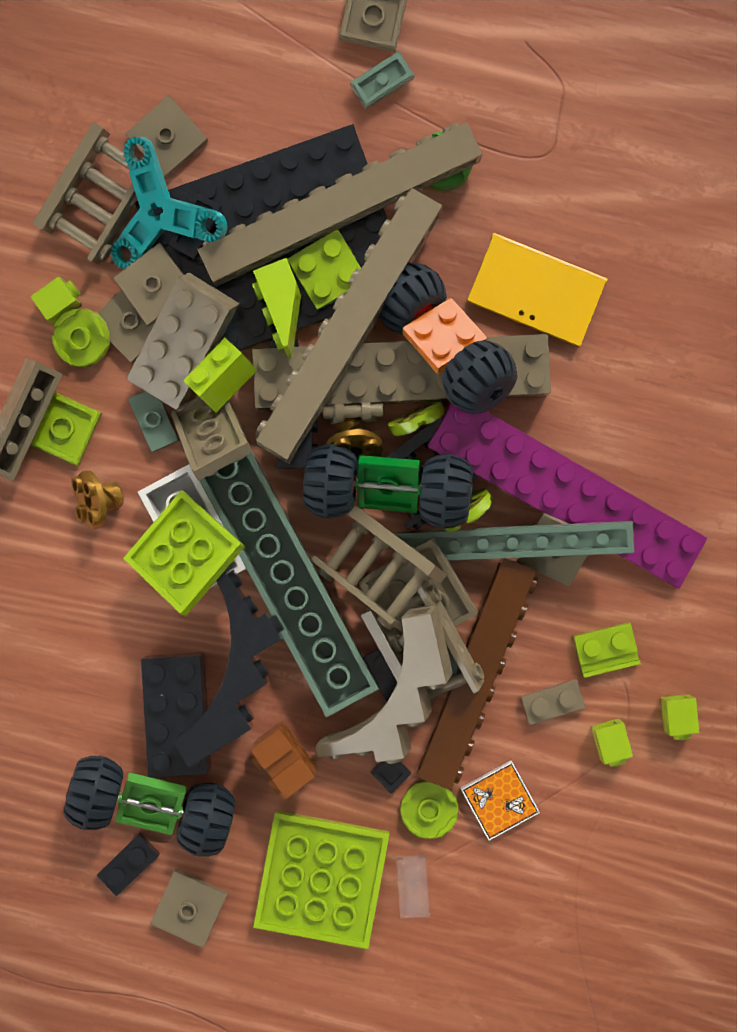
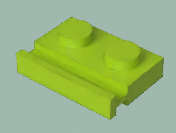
M630 622L573 636L578 661L582 670V677L584 678L641 664Z

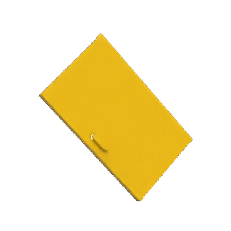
M493 233L491 243L467 302L580 347L608 279Z

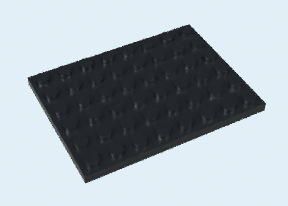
M354 124L169 189L168 191L171 198L189 203L194 192L220 204L222 206L220 213L227 221V232L225 234L227 236L229 235V230L238 225L245 224V226L255 223V219L263 213L271 211L274 214L282 210V206L293 199L301 201L310 197L309 193L318 187L325 186L327 189L335 185V181L346 174L351 173L354 176L363 172L362 168L368 163ZM136 201L135 205L138 211L140 209L139 202ZM157 207L153 210L155 215L163 213L162 207ZM384 208L338 229L361 269L366 262L364 256L371 244L376 245L381 238L379 231L387 220ZM214 223L210 231V233L213 235H215L214 233L217 232L216 229H218L216 227V223ZM164 230L151 249L159 243L163 244L184 275L191 273L240 303L220 342L226 338L239 351L273 340L272 334L277 332L274 323L268 325L262 308L267 307L264 298L261 300L257 298L252 283L257 282L253 271L284 258L288 259L321 238L217 287L212 282L200 254L194 260L169 247L168 243L174 232ZM290 266L301 294L296 331L323 322L326 318L331 319L335 312L333 306L336 301L317 311Z

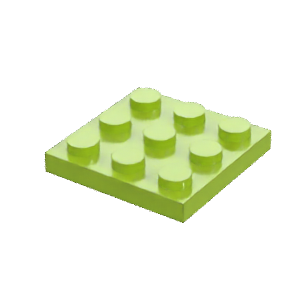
M181 490L123 559L180 614L187 616L245 546L192 497Z

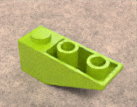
M284 258L254 270L257 282L252 283L258 300L264 298L267 307L262 308L268 325L274 323L277 332L273 333L272 336L278 351L284 349L289 359L293 356L301 294L288 260Z

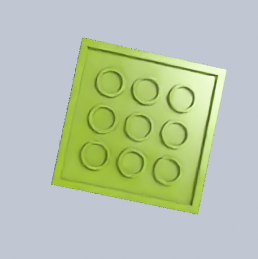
M275 810L253 928L368 949L390 831Z

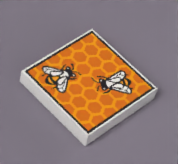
M511 760L460 787L488 840L540 813Z

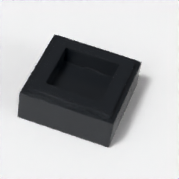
M381 761L370 773L392 793L411 774V771L401 761L394 764Z

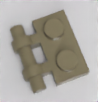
M337 403L335 405H325L323 408V419H330L331 424L343 423L348 418H359L363 423L377 422V417H383L382 403Z

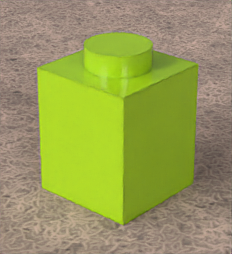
M59 276L30 296L46 320L52 324H55L56 320L63 313L77 309L82 305L77 298L81 294L71 280L66 282Z
M689 694L660 697L663 728L666 734L673 736L674 740H686L691 738V734L700 733L695 697Z
M619 718L591 726L599 758L604 764H609L610 767L625 764L627 758L633 757L624 722Z

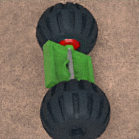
M88 756L77 762L73 777L70 780L63 811L64 817L72 825L82 830L105 828L112 820L117 803L119 807L115 822L172 835L176 821L180 819L177 830V842L186 852L198 857H209L223 850L230 832L235 809V798L225 787L216 783L196 784L189 789L184 805L181 807L187 786L129 772L122 793L120 788L123 780V770L115 761L105 756Z

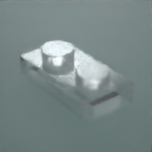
M425 855L396 857L400 917L430 916Z

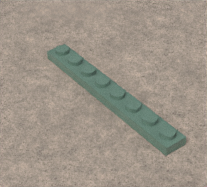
M633 521L469 528L453 532L425 530L395 533L398 538L412 548L434 537L448 561L634 553Z

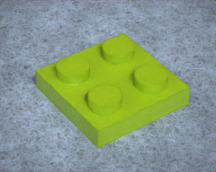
M338 229L287 259L317 311L336 301L341 293L346 295L351 286L348 282L356 269L361 270L360 265Z

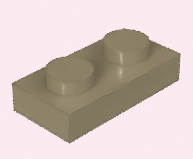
M576 679L520 696L529 725L585 708Z

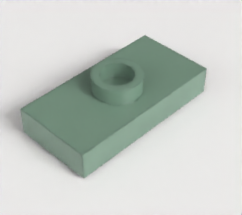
M398 51L350 82V86L367 110L412 81L415 75Z
M146 391L128 399L151 452L179 441L161 400Z

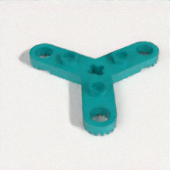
M142 136L127 140V143L124 144L125 148H123V157L126 158L125 161L130 170L129 175L140 209L111 247L112 252L110 255H112L111 259L114 260V264L118 265L117 267L126 269L150 250L164 230L191 238H198L206 242L222 239L227 232L225 217L218 211L171 198L152 142ZM137 144L142 146V149H145L143 150L145 157L141 161L134 155V148ZM157 207H162L163 213L155 215L153 210ZM208 218L216 221L218 229H216L215 235L209 233L206 229ZM123 246L131 250L132 258H130V261H126L122 257L121 250Z

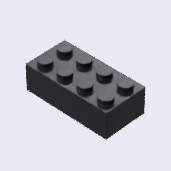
M204 652L152 655L142 658L141 670L148 777L208 774L211 769V754L188 767L173 743L179 735L194 725L208 710Z

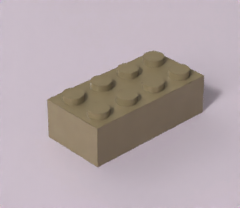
M191 273L178 277L127 380L178 410L189 401L193 390L183 380L219 344L240 303Z

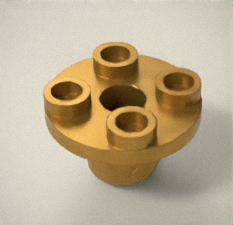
M353 418L339 423L337 434L330 437L325 445L333 444L336 447L341 446L355 454L357 464L360 455L380 457L383 452L380 437L371 431L365 430L363 422Z
M90 470L82 471L78 476L72 477L71 485L78 505L75 507L78 521L80 523L85 522L91 529L103 527L107 511L118 509L123 505L124 495L121 486L115 481L101 484L96 474Z

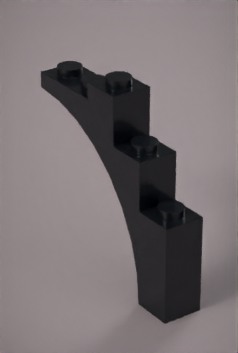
M227 568L216 580L227 607L231 636L228 667L220 690L202 717L173 741L188 767H191L252 729L254 716L247 704L241 705L239 701L268 683L266 676L269 675V671L261 659L256 661L254 656L283 638L281 632L284 630V627L276 615L271 617L269 612H266L260 617L256 616L255 612L258 611V608L251 596L245 597L239 587L243 583L234 569L229 572Z

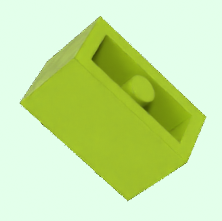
M224 338L183 381L217 413L254 375L257 369L234 345Z

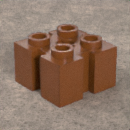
M281 721L254 742V746L250 750L253 755L250 758L260 771L266 769L270 774L271 778L268 782L276 794L282 793L287 799L315 778L317 765L306 750L301 747L297 738L284 721Z

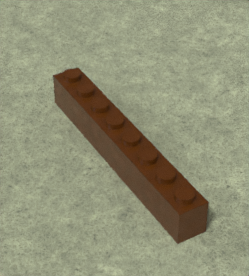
M500 558L466 645L474 663L477 662L483 670L484 683L476 693L472 692L468 683L448 691L418 767V778L451 790L453 783L458 784L464 771V768L460 765L464 756L469 757L475 741L471 737L475 728L479 730L484 721L485 713L482 712L485 701L490 703L496 689V686L492 685L496 674L501 675L507 659L503 658L506 648H511L517 636L514 627L517 620L522 621L528 605L524 602L528 592L532 594L536 588L538 577L535 574L537 570L506 558ZM459 666L457 668V674L461 673Z

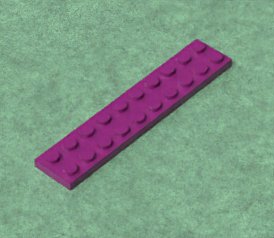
M451 403L427 448L440 455L452 454L462 457L471 464L473 474L542 513L544 512L569 524L633 521L634 553H620L617 555L675 588L680 589L707 540V537L488 412L469 414Z

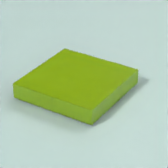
M54 392L30 445L79 466L103 413Z

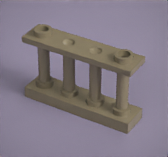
M93 122L32 224L50 234L52 230L56 229L64 232L90 249L91 252L87 259L99 265L101 261L107 260L112 252L111 244L138 199L133 184L127 190L94 169L93 162L97 155L102 153L128 170L129 167L125 161L126 158L123 157L124 152L109 143L108 137L110 133ZM88 178L122 200L113 215L79 194L78 187L83 179L86 180ZM68 204L76 205L107 225L98 240L64 219L62 214Z
M354 504L351 512L348 513V515L355 519L352 524L354 528L329 561L326 563L315 555L311 560L320 567L317 572L330 582L334 578L379 615L376 620L390 631L393 627H396L403 632L402 623L396 618L424 581L428 582L432 578L441 584L447 574ZM371 531L375 535L372 539L374 541L348 577H343L336 569L363 534L367 535ZM389 546L395 550L392 555L394 557L368 593H363L356 587L357 583L382 550H387ZM409 562L413 563L416 566L413 570L415 574L386 611L376 603L377 599L402 566H407Z
M430 580L428 582L424 581L417 590L419 595L410 599L397 618L403 616L409 609L420 608L424 605L426 607L438 605L449 658L454 657L461 670V673L450 677L445 686L432 690L427 688L432 708L435 697L466 683L469 684L473 693L478 692L484 683V673L481 666L477 662L474 663L444 608L438 587L434 584L432 585ZM368 607L361 614V617L398 682L403 664L404 635H396L393 628L390 631L376 620L379 615Z

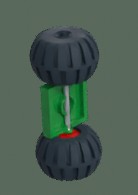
M333 444L323 445L313 449L306 460L303 481L304 505L317 516L328 519L338 518L351 512L355 502L356 490H358L359 508L417 513L418 497L420 495V515L425 522L442 529L454 528L464 524L469 517L473 488V468L462 457L452 454L437 455L426 461L423 468L422 482H419L420 460L360 455L357 464V458L350 450L341 446L336 447Z

